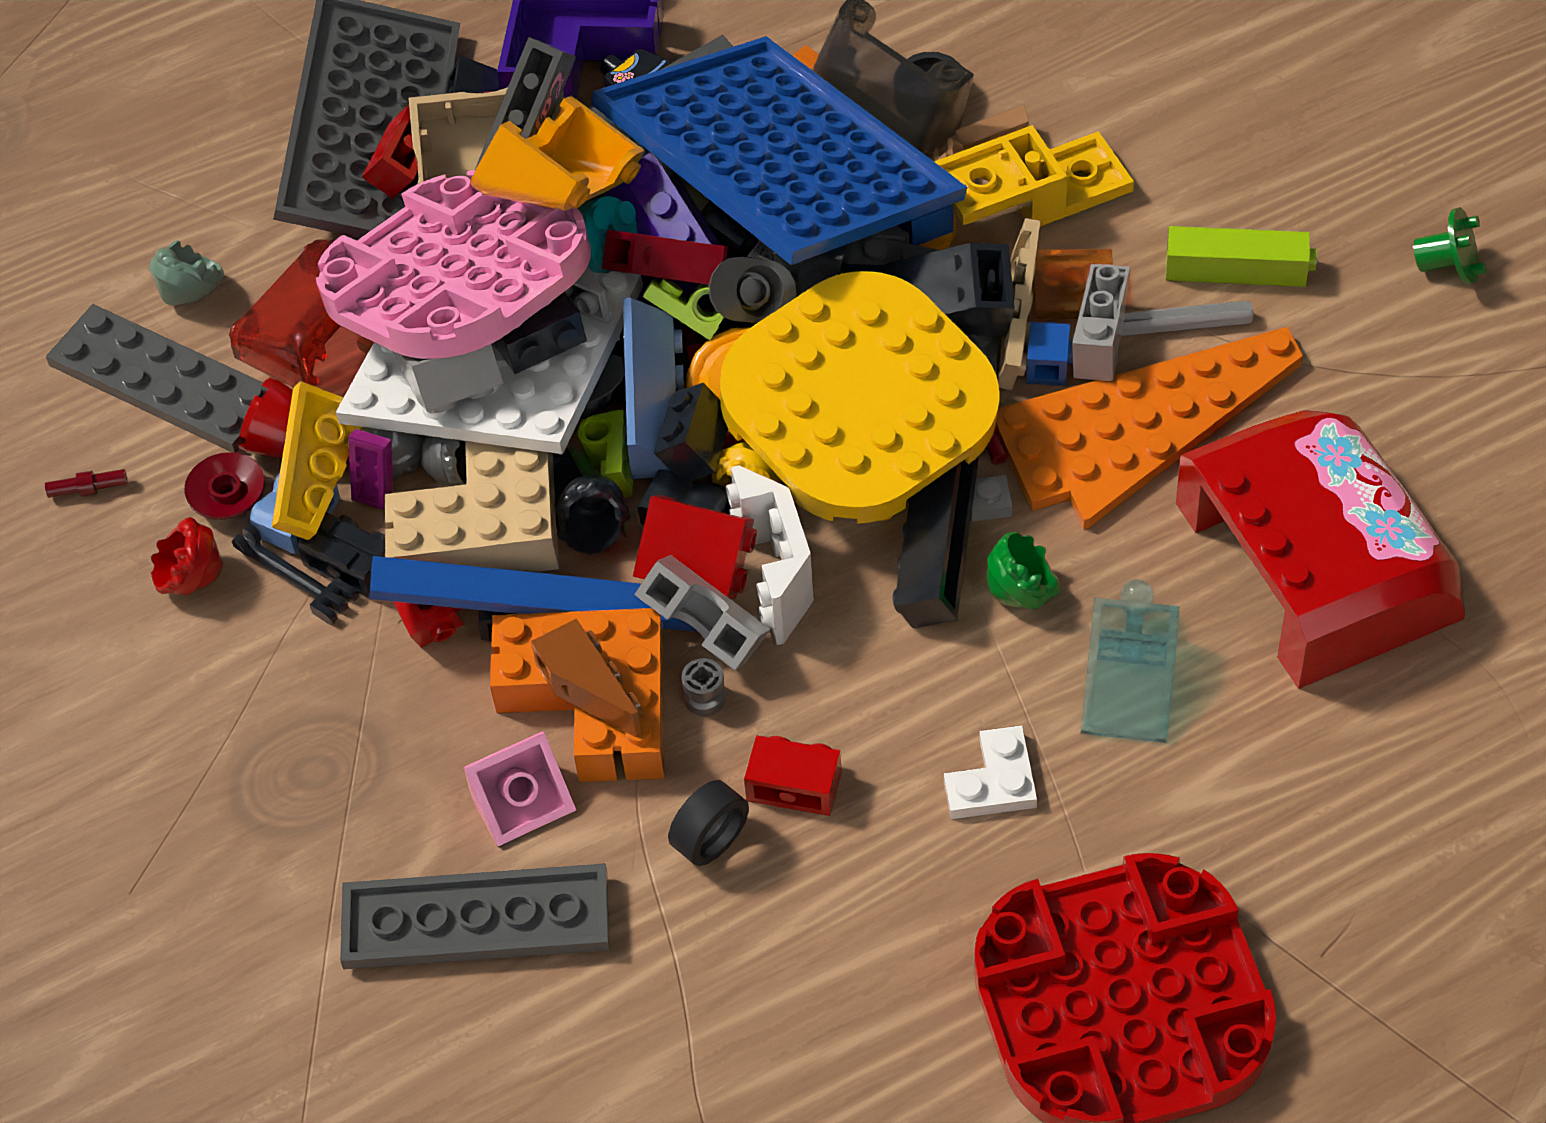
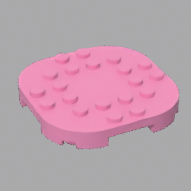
M475 170L467 171V177L454 176L447 179L446 175H441L417 184L403 192L401 195L405 207L356 241L345 235L335 240L326 249L318 262L320 274L319 277H316V283L325 309L331 319L383 347L404 356L421 359H440L463 355L488 346L507 335L513 329L518 328L525 320L549 305L552 300L566 291L581 277L591 257V246L582 214L574 207L564 211L483 195L470 184Z

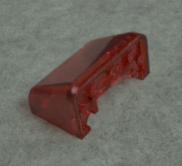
M317 239L307 244L298 258L241 319L234 322L229 332L234 358L282 381L292 388L300 381L312 386H316L319 383L318 377L313 375L314 366L317 359L324 362L328 357L325 343L341 327L328 315L316 283V277H319L320 274L318 262L326 249L335 240Z

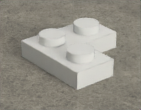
M1022 726L980 731L979 741L985 768L944 773V786L950 819L1037 808V797Z

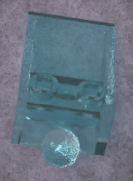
M1134 579L1127 582L1121 589L1120 600L1094 598L1080 734L1161 743L1167 742L1180 606L1153 604V589L1144 580Z

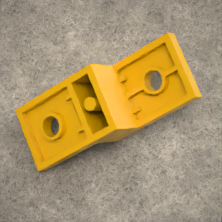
M1031 125L934 161L967 186L965 199L952 204L953 211L962 225L1016 206L1024 219L1038 220L1041 227L1131 193L1134 187L1133 179L1099 131L1049 149L1034 126ZM1081 170L1085 173H1091V175L1078 177L1073 173ZM981 178L990 182L978 185L973 183L972 180Z

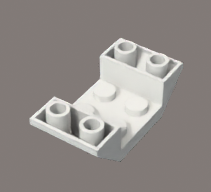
M739 465L731 467L732 484L726 485L731 509H728L729 514L754 518L753 528L757 529L755 545L771 541L775 557H781L782 559L781 561L762 565L763 582L756 585L761 607H759L761 622L772 631L776 645L784 644L814 601L811 553L790 489Z

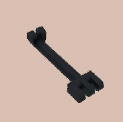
M248 524L242 530L244 537L237 535L231 541L234 548L313 597L314 600L309 604L312 614L329 625H332L338 619L335 612L329 607L341 614L349 608L346 601L339 596L352 603L359 597V593L355 588L338 577L326 587L261 546L260 532L252 524Z

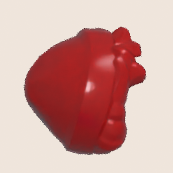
M192 517L181 520L165 539L158 540L156 546L159 552L151 556V561L154 564L153 571H151L152 582L156 591L161 594L190 595L193 591L202 589L214 582L223 568V560L212 530L205 525L197 523Z

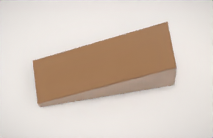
M1025 104L956 130L957 141L966 150L1028 127L1029 119Z

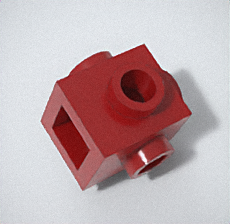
M393 601L410 637L420 648L433 641L442 642L449 639L456 633L457 628L465 625L458 612L464 608Z

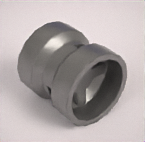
M708 658L692 660L684 667L681 676L685 705L691 713L698 716L716 714L723 708L726 702L722 668L716 661Z

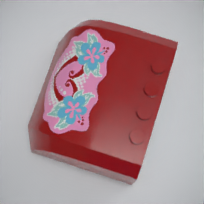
M1303 410L1251 426L1180 456L1176 505L1195 533L1225 521L1284 608L1285 612L1277 658L1298 689L1464 619L1465 608L1458 562L1361 427L1349 416L1323 411Z

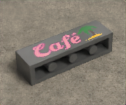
M528 37L475 170L501 124L511 121L522 130L520 135L527 139L538 133L545 118H552L576 56Z

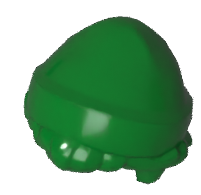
M1015 531L1006 533L997 542L987 558V584L991 595L1006 606L1033 610L1040 608L1050 598L1057 596L1061 590V585L1045 558V547L1040 545L1034 546V538L1030 535L1022 536L1019 532Z

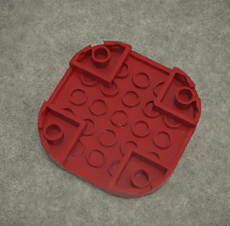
M1159 853L1132 854L1123 856V865L1043 886L1040 885L1038 878L1025 882L1007 892L992 906L991 914L984 922L982 928H979L976 937L974 954L975 985L1009 1086L1022 1105L1038 1119L1045 1123H1163L1223 1106L1245 1093L1259 1078L1269 1059L1275 1033L1276 1010L1271 989L1266 990L1237 919L1239 909L1228 890L1205 869L1200 873L1180 864L1179 857Z

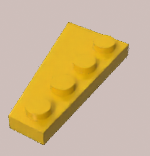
M301 381L293 388L272 528L310 540L317 533L334 495L335 485L342 477L347 466L345 463L349 456V435L354 429L361 430V427L339 424L336 411L344 397Z

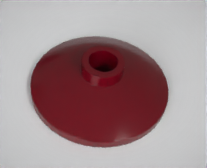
M234 452L219 453L205 458L190 471L185 481L184 493L189 506L197 514L214 520L232 519L251 510L261 499L265 488V478L259 464L249 456Z

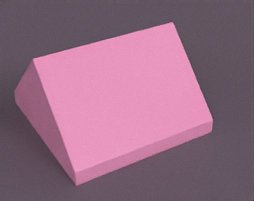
M543 731L464 767L471 798L497 846L576 811Z

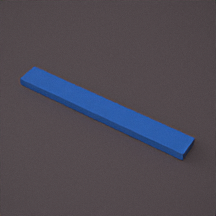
M373 556L371 565L369 599L514 614L651 608L634 595L641 583ZM661 615L664 629L698 632L680 619L670 618L667 620Z

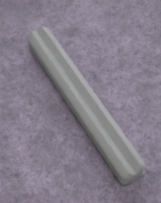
M1247 300L1125 312L1122 336L1250 324L1254 316L1253 306Z

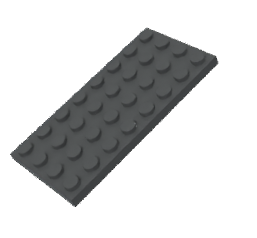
M316 0L273 220L361 238L405 207L401 194L418 184V171L414 179L394 198H391L363 179L362 175L388 124L409 105V98L445 93L447 77L454 67L460 23L361 0Z

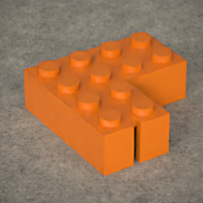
M652 608L492 615L491 648L493 654H491L490 689L496 713L574 710V760L579 782L617 781L614 751H621L626 780L664 779V631L662 617ZM576 618L585 632L592 630L602 648L600 655L606 663L612 661L616 665L623 680L622 688L626 694L633 692L641 704L644 713L639 717L642 735L634 737L556 696L536 666L531 641Z

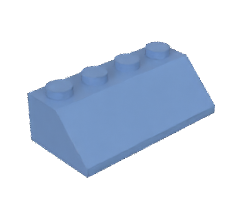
M623 298L627 447L631 479L654 478L659 470L671 471L654 454L660 436L659 431L667 414L669 400L676 392V389L684 388L683 365H675V353H683L682 329L674 330L673 316L667 312L633 298Z

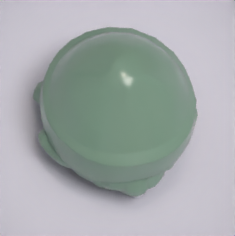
M178 240L168 247L158 249L148 267L160 297L170 306L193 303L206 295L212 294L224 275V271L218 263L203 257L198 252L194 253L190 245H185L182 248L180 246L181 242Z

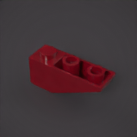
M607 229L602 269L709 285L712 273L727 258L728 246Z

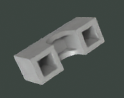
M672 555L655 563L634 594L667 620L677 618L696 629L705 639L702 646L734 670L749 661L770 631V628Z

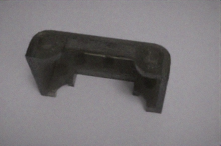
M846 0L837 13L812 71L931 159L934 150H940L947 143V139L952 137L956 130L960 129L975 74L960 64L947 60L937 62L925 72L868 33L875 24L876 12L867 1Z

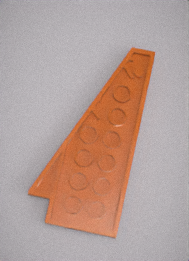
M1288 327L1276 329L1114 375L1113 381L1096 380L998 408L996 420L999 426V438L1031 511L1070 500L1084 530L1094 525L1180 459L1182 454L1192 450L1302 365L1303 354Z

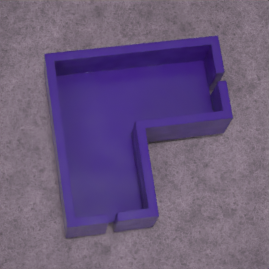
M513 0L497 70L499 89L502 90L509 86L528 37L576 56L563 88L564 98L573 96L576 99L584 60L603 62L608 55L613 54L623 61L638 49H644L657 55L659 36L661 35L664 18L663 0Z

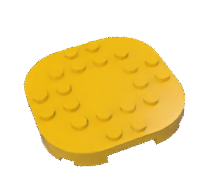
M859 271L844 273L814 285L744 332L729 349L724 359L720 376L721 410L731 434L737 441L743 438L789 487L793 501L813 515L833 521L834 517L857 519V524L870 523L886 519L904 510L908 498L961 461L965 460L970 464L983 452L993 436L999 407L1000 391L997 376L983 352L921 290L903 279L878 272Z

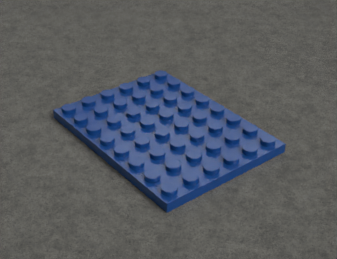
M767 36L593 91L591 105L790 265L965 199L966 185Z

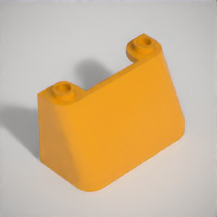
M569 96L562 100L560 104L562 109L555 121L550 117L545 118L538 133L527 139L520 135L522 130L511 121L501 124L478 164L470 184L486 196L564 211L573 207L577 209L585 201L620 185L622 182L629 184L641 168L638 161L645 150L573 96Z

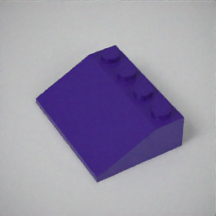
M651 152L638 161L641 168L629 184L622 182L620 185L610 189L606 196L618 198L622 202L629 201L634 206L638 234L721 245L676 172ZM641 275L643 287L637 300L662 310L643 297L645 289L653 277ZM654 277L660 282L663 280V278ZM668 279L683 289L681 295L686 299L701 284ZM705 294L698 299V304L704 311L712 306L709 294ZM673 317L674 330L682 329L686 326Z

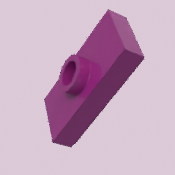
M354 429L349 435L351 500L385 510V494L393 493L392 439Z

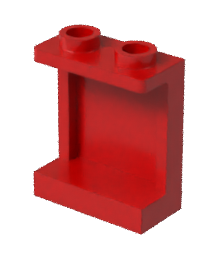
M663 495L651 496L632 577L645 579L658 560L672 555L729 599H735L737 593H742L748 577V570L743 569L746 554L752 553L757 539V529L753 528L754 518L730 515L679 502L675 498Z

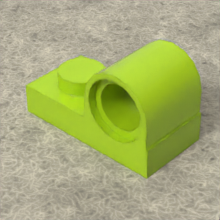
M653 277L645 289L643 297L708 340H711L724 317L717 311L706 312L698 304V299L701 296L709 294V285L699 284L689 298L686 299L681 295L683 289L666 278H663L660 282Z
M624 410L610 411L588 417L580 424L577 431L578 438L588 459L594 467L601 469V475L610 478L619 486L624 498L632 497L633 479H631L627 447V418Z

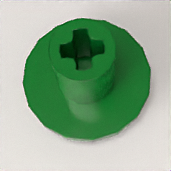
M1461 207L1451 209L1448 217V232L1414 239V257L1418 269L1421 272L1455 266L1461 280L1466 285L1475 283L1478 275L1487 273L1486 263H1479L1475 235L1472 229L1480 227L1479 217H1468Z

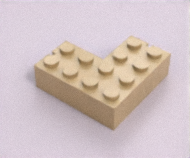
M466 441L467 484L385 494V524L387 527L385 529V557L525 572L559 569L553 453Z

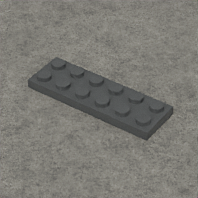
M92 304L46 355L50 367L234 453L239 450V444L246 441L239 437L251 401L255 395L262 398L268 388L261 386L263 382L95 304Z
M606 863L342 883L340 962L343 970L610 950Z

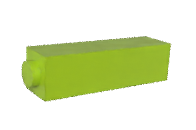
M1169 226L1166 253V281L1306 287L1308 271L1315 272L1317 248H1310V232Z

